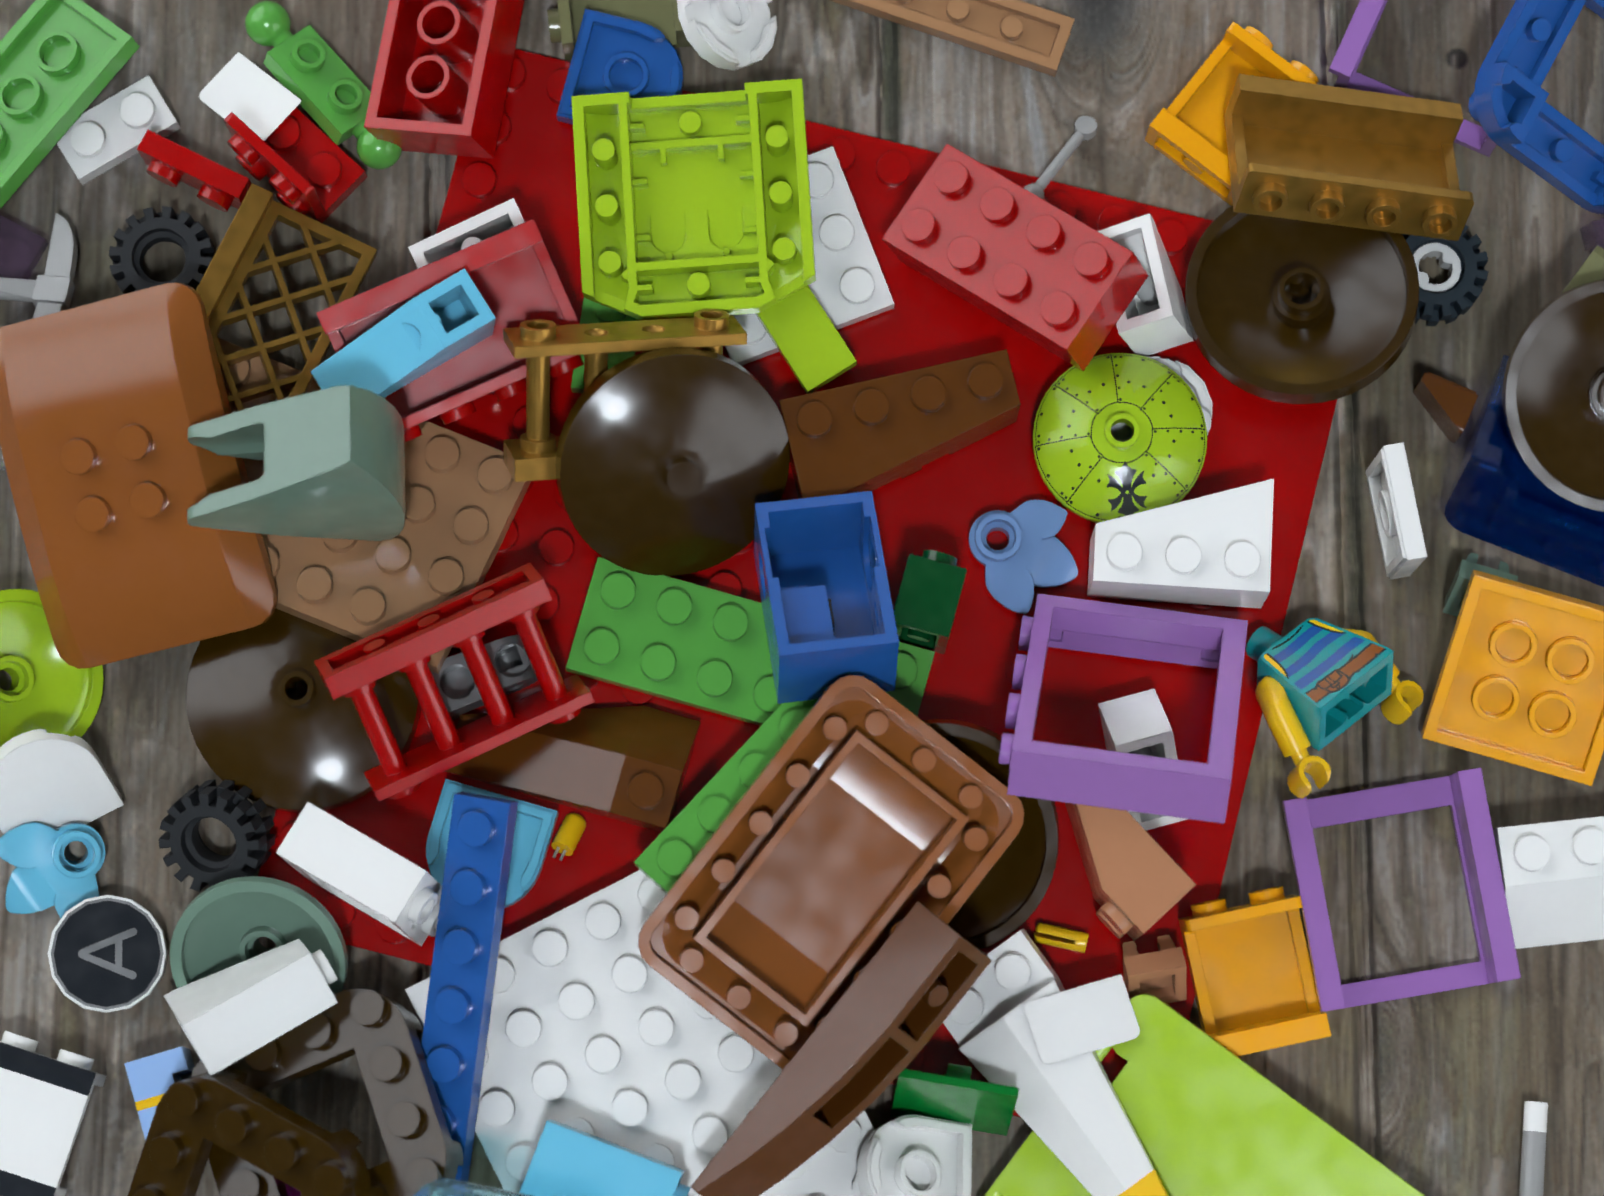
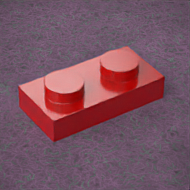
M148 129L137 148L144 162L148 165L146 172L149 175L175 188L180 181L199 190L197 197L200 200L223 212H227L230 206L239 209L252 185L249 178Z

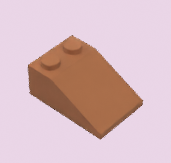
M1065 802L1093 898L1101 906L1095 912L1096 916L1117 938L1120 939L1127 933L1135 941L1196 884L1128 811Z

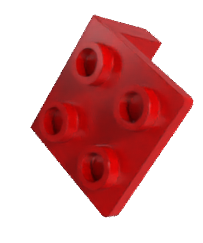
M297 108L291 112L265 141L233 112L223 120L232 136L227 141V144L237 154L235 159L259 182L265 176L269 177V183L278 192L276 197L284 206L303 215L307 213L320 223H323L367 178L365 170Z

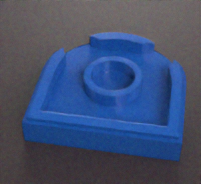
M585 9L558 107L557 121L573 125L571 96L629 92L631 99L682 95L684 85L683 67L677 51L665 35L651 25Z

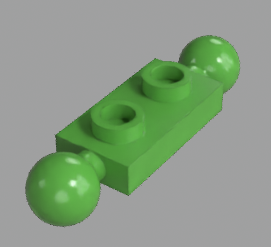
M262 1L252 6L246 15L245 27L249 37L255 43L274 47L267 52L263 63L286 89L302 100L300 105L337 146L354 135L357 139L356 148L358 156L365 165L378 170L393 166L400 158L402 149L393 143L376 139L364 128L371 93L368 88L310 25L293 35L290 32L291 21L289 14L283 6L273 1Z

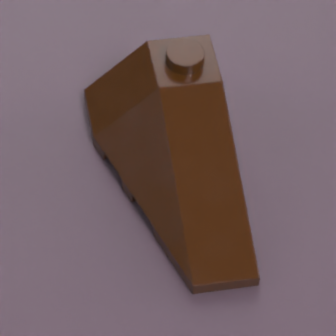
M647 706L584 708L578 716L570 721L561 724L548 723L445 772L662 832L673 821L701 722ZM488 713L462 714L459 716L456 729L488 715Z

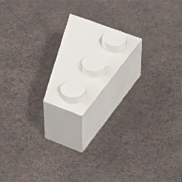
M1274 478L1096 523L1090 539L1087 597L1262 608L1270 593Z

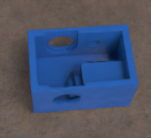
M872 491L755 503L754 559L777 703L819 699L834 681L847 675H860L874 682L885 692L895 691L899 639Z

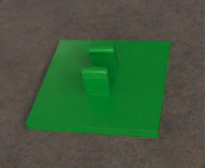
M948 1063L945 1076L904 1069L898 1075L890 1117L898 1118L905 1115H920L972 1124L973 1131L1007 1136L1019 1088L970 1080L972 1067Z

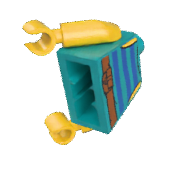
M1308 618L1284 637L1268 627L1262 626L1252 634L1246 646L1247 656L1258 662L1256 699L1284 758L1291 756L1296 766L1290 771L1287 777V784L1290 791L1298 798H1305L1311 793V784L1304 772L1313 777L1319 789L1328 783L1331 775L1330 766L1325 759L1319 756H1310L1307 750L1309 746L1320 751L1379 703H1381V711L1385 718L1392 724L1400 725L1410 718L1412 712L1423 702L1424 692L1420 685L1410 680L1401 682L1397 676L1400 674V670L1393 662L1394 651L1379 644L1375 637L1367 631L1340 628L1319 618Z

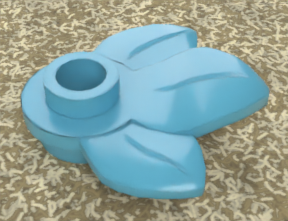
M29 822L21 824L0 837V857L9 864L16 866L10 875L6 887L5 905L7 911L17 914H29L55 906L58 915L62 918L66 911L84 899L98 897L99 891L95 874L102 867L106 852L100 834L93 827L84 823H68L58 829H54L39 822ZM73 841L82 842L86 846L85 855L78 861H70L64 856L65 847Z

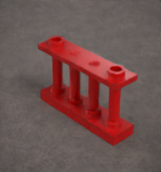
M531 563L525 564L314 661L320 677L333 700L344 696L351 698L380 762V765L363 772L379 802L388 797L390 799L406 797L418 790L421 782L548 723L561 724L570 721L581 713L582 707L595 702L590 690L577 674L564 680L561 676L536 616L539 605L552 600L543 577ZM504 621L514 623L542 689L512 704H509L482 640L485 630ZM450 646L460 648L488 715L458 729L454 726L428 666L432 654ZM395 671L406 673L435 739L404 754L400 751L373 689L377 683L376 680Z

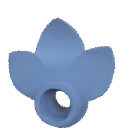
M1029 500L1018 506L1011 513L1001 510L989 511L978 517L973 523L968 539L970 551L974 558L985 566L986 588L992 597L1003 607L1016 613L1027 614L1033 602L1034 586L1039 588L1057 587L1074 580L1078 576V569L1072 554L1055 537L1065 523L1068 514L1062 507L1046 500ZM993 531L1003 532L1008 538L1007 547L1002 550L990 548L986 541L987 535Z

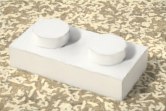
M148 75L84 112L58 141L57 145L80 183L84 185L139 153L137 148L147 129L166 137L180 129V126Z

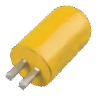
M570 813L565 816L551 844L555 850L553 858L556 857L557 853H560L562 855L559 860L562 861L564 856H571L586 828V821L581 815Z

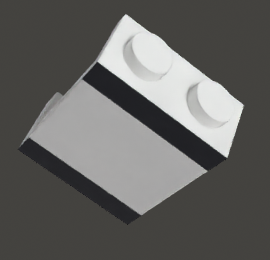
M4 1031L0 1041L1 1196H65L67 1189L60 1187V1183L94 1085L103 1087L106 1075L91 1071L94 1059L64 1049H60L57 1059L35 1053L39 1041Z

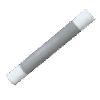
M1524 1101L1519 1196H1543L1548 1103Z

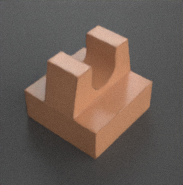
M1169 935L1158 936V951L1139 954L1135 941L1123 943V977L1129 999L1138 994H1151L1165 1003L1187 1000V965L1182 948H1176Z

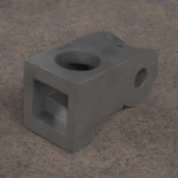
M519 635L504 637L484 644L506 695L519 691L538 681ZM462 653L446 658L439 674L431 671L452 721L458 719L460 715L484 706Z

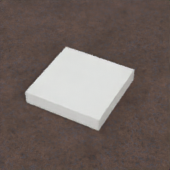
M1404 442L1384 445L1365 471L1386 575L1390 577V580L1410 576L1427 558Z

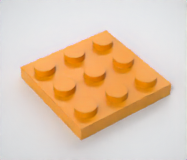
M1473 569L1423 724L1422 738L1592 786L1604 752V606Z

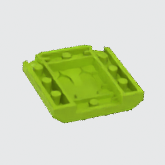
M802 78L744 83L745 90L632 99L629 92L571 96L581 281L584 298L638 320L694 317L696 311L704 309H718L728 312L729 315L761 313L816 281Z

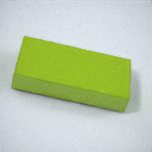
M809 286L804 287L765 311L756 313L757 318L806 394L813 393L857 365V360Z

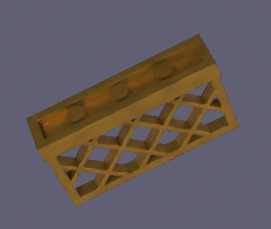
M253 183L196 289V292L200 294L207 313L220 369L230 396H227L230 407L234 406L236 412L244 410L242 403L269 394H274L276 401L284 399L281 391L293 387L288 398L306 394L313 380L311 371L322 363L331 345V341L328 335H325L322 326L303 331L293 305L324 295L328 307L336 304L332 292L342 289L344 290L337 304L356 296L377 255V249L274 201L272 192ZM280 221L299 230L306 248L275 257L269 237L276 223ZM312 237L324 243L314 245ZM264 249L267 260L256 263ZM341 250L359 259L352 275L328 282L319 256ZM311 259L320 285L289 294L280 268ZM272 271L281 297L250 306L243 288L247 279ZM238 298L242 309L230 312ZM285 307L295 334L263 343L254 317ZM246 319L256 346L224 356L218 339L219 332L223 326ZM319 338L314 349L310 352L307 341ZM299 344L306 363L302 372L277 380L268 353ZM260 356L269 383L238 393L228 366Z

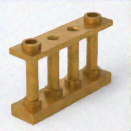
M718 309L699 310L691 318L556 325L549 320L532 319L522 322L520 328H504L503 340L514 359L526 358V433H523L520 439L504 440V463L515 482L556 479V451L560 436L550 433V356L584 354L585 391L591 383L608 370V353L642 351L643 353L669 347H699V349L723 356V346L747 345V332L733 315Z

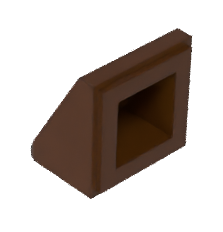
M1430 372L1423 374L1413 391L1414 395L1445 436L1452 443H1455L1462 435L1479 395L1471 389Z

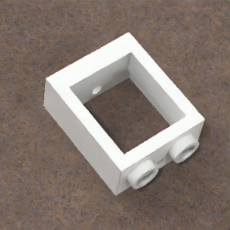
M307 802L276 851V854L306 879L421 947L428 935L431 937L435 936L442 885L426 870Z

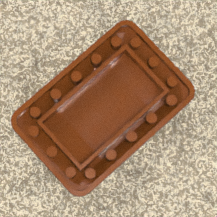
M164 283L0 328V446L31 568L55 647L59 656L68 665L78 669L92 668L257 627L268 621L274 614L277 605V591L262 534L195 527L187 523V510L189 507L197 504L210 494L249 483L243 458L218 455L202 447L194 446L188 441V428L190 426L231 414V409L204 303L198 292L191 286L183 283Z
M847 675L838 678L826 689L646 919L638 936V947L641 957L652 969L777 1066L784 1069L917 902H920L947 924L952 920L1019 834L1024 824V809L1021 800L1017 796L1007 795L1008 788L874 682L860 675Z

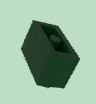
M923 550L922 557L913 554L909 555L894 607L899 642L945 654L967 569L956 566L958 560L956 557L934 550Z

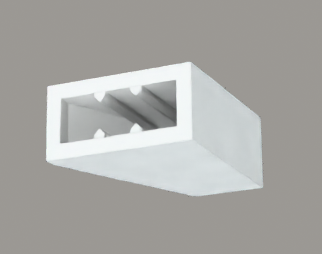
M296 939L177 988L164 995L190 1044L210 1076L337 1004L338 1002L328 985L338 979L321 949L311 954L302 941Z

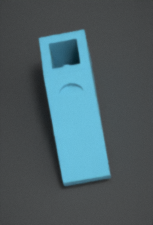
M464 268L408 301L314 368L311 374L321 390L334 386L351 385L369 390L385 398L493 335L496 318Z

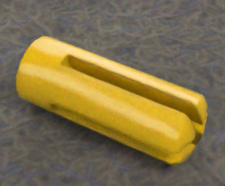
M1041 922L1037 924L1036 932L1034 933V941L1036 943L1085 953L1089 933Z

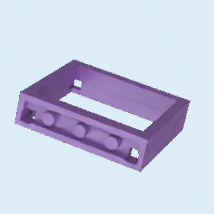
M1038 593L1034 617L1023 616L1018 650L1028 651V655L1016 654L1012 689L1022 691L1021 694L1010 693L1008 699L1005 728L1015 729V733H1003L1001 740L999 764L1010 765L1007 795L1225 824L1232 779L1248 620ZM1048 647L1217 669L1207 764L1033 741Z

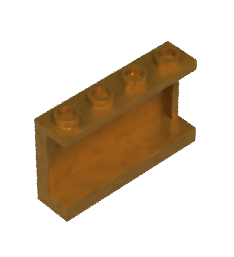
M1245 74L1238 75L1224 115L1234 212L1459 241L1474 206L1473 193L1460 190L1453 147L1463 122L1461 104Z

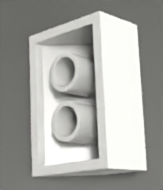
M1604 816L1494 829L1493 833L1515 948L1523 949L1604 940Z

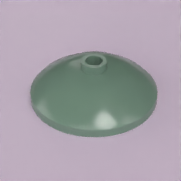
M259 876L238 877L209 887L187 906L173 932L170 945V966L177 988L274 949L261 945L258 940L260 937L272 939L276 944L274 948L300 939L311 954L321 949L338 979L328 985L332 993L335 994L343 991L345 985L348 956L343 935L334 918L313 896L297 886L278 879Z

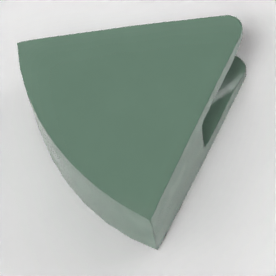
M351 385L334 386L257 405L198 423L188 428V441L194 446L202 447L222 456L264 461V473L258 480L210 494L197 504L189 507L187 510V523L191 526L279 536L366 541L391 540L399 535L405 526V452L402 417L390 402L369 390Z

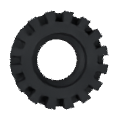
M162 206V212L158 213L155 212L153 207L143 209L145 216L138 220L134 214L125 221L129 227L125 231L118 228L113 236L117 241L116 247L110 246L109 257L113 261V265H109L111 274L122 293L127 294L164 283H183L191 286L196 291L215 255V247L199 221L195 222L192 216L183 210L178 214L173 207ZM160 242H172L179 245L184 250L186 257L184 269L179 276L167 282L151 280L143 271V258L146 252L153 245Z
M216 779L207 780L200 787L197 784L167 811L168 815L161 822L159 829L166 832L159 838V848H171V851L163 857V860L167 867L177 862L181 869L174 876L180 882L184 881L188 876L194 878L190 888L200 892L207 884L211 887L228 879L253 876L268 861L272 854L268 850L275 844V834L266 833L274 826L272 815L261 818L259 813L267 805L261 798L254 804L249 802L247 798L253 790L245 785L235 793L233 792L235 781L225 779L218 786ZM209 817L218 819L231 830L236 840V848L233 854L219 855L204 844L198 830L202 819Z

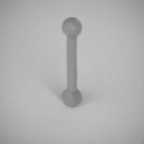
M1087 115L1076 119L1073 136L1035 183L1026 185L1024 189L1043 199V190L1081 142L1095 137L1097 133L1096 120Z

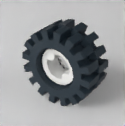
M1465 225L1459 241L1402 234L1414 256L1418 271L1419 302L1415 324H1417L1419 319L1426 320V326H1437L1439 321L1443 320L1445 324L1451 323L1460 314L1464 315L1483 291L1482 287L1487 281L1489 272L1485 270V265L1488 262L1487 252L1480 253L1478 247L1482 241L1477 234L1470 238L1465 233L1469 226ZM1427 257H1436L1441 268L1449 269L1447 281L1441 284L1429 283L1428 274L1419 272V262Z

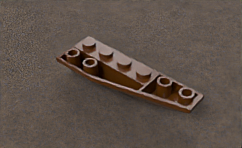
M917 902L906 917L897 925L894 932L867 966L861 970L858 977L832 1010L822 1019L820 1025L793 1059L784 1067L781 1074L753 1109L748 1112L742 1123L718 1153L709 1161L706 1168L691 1185V1188L701 1196H759L787 1177L831 1142L870 1106L906 1068L991 963L990 957L924 905Z

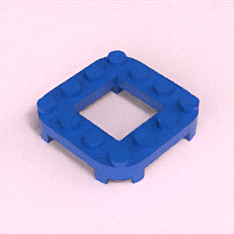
M1516 0L1478 71L1475 89L1468 103L1469 112L1474 120L1480 122L1487 136L1495 144L1580 207L1589 212L1604 215V145L1545 102L1549 93L1541 88L1583 6L1585 5L1604 20V0Z

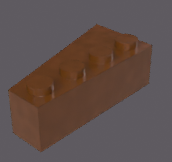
M1007 349L779 400V411L788 434L790 465L798 499L874 491L900 477L903 479L921 470L922 466L948 453L952 454L1015 423L1021 404Z

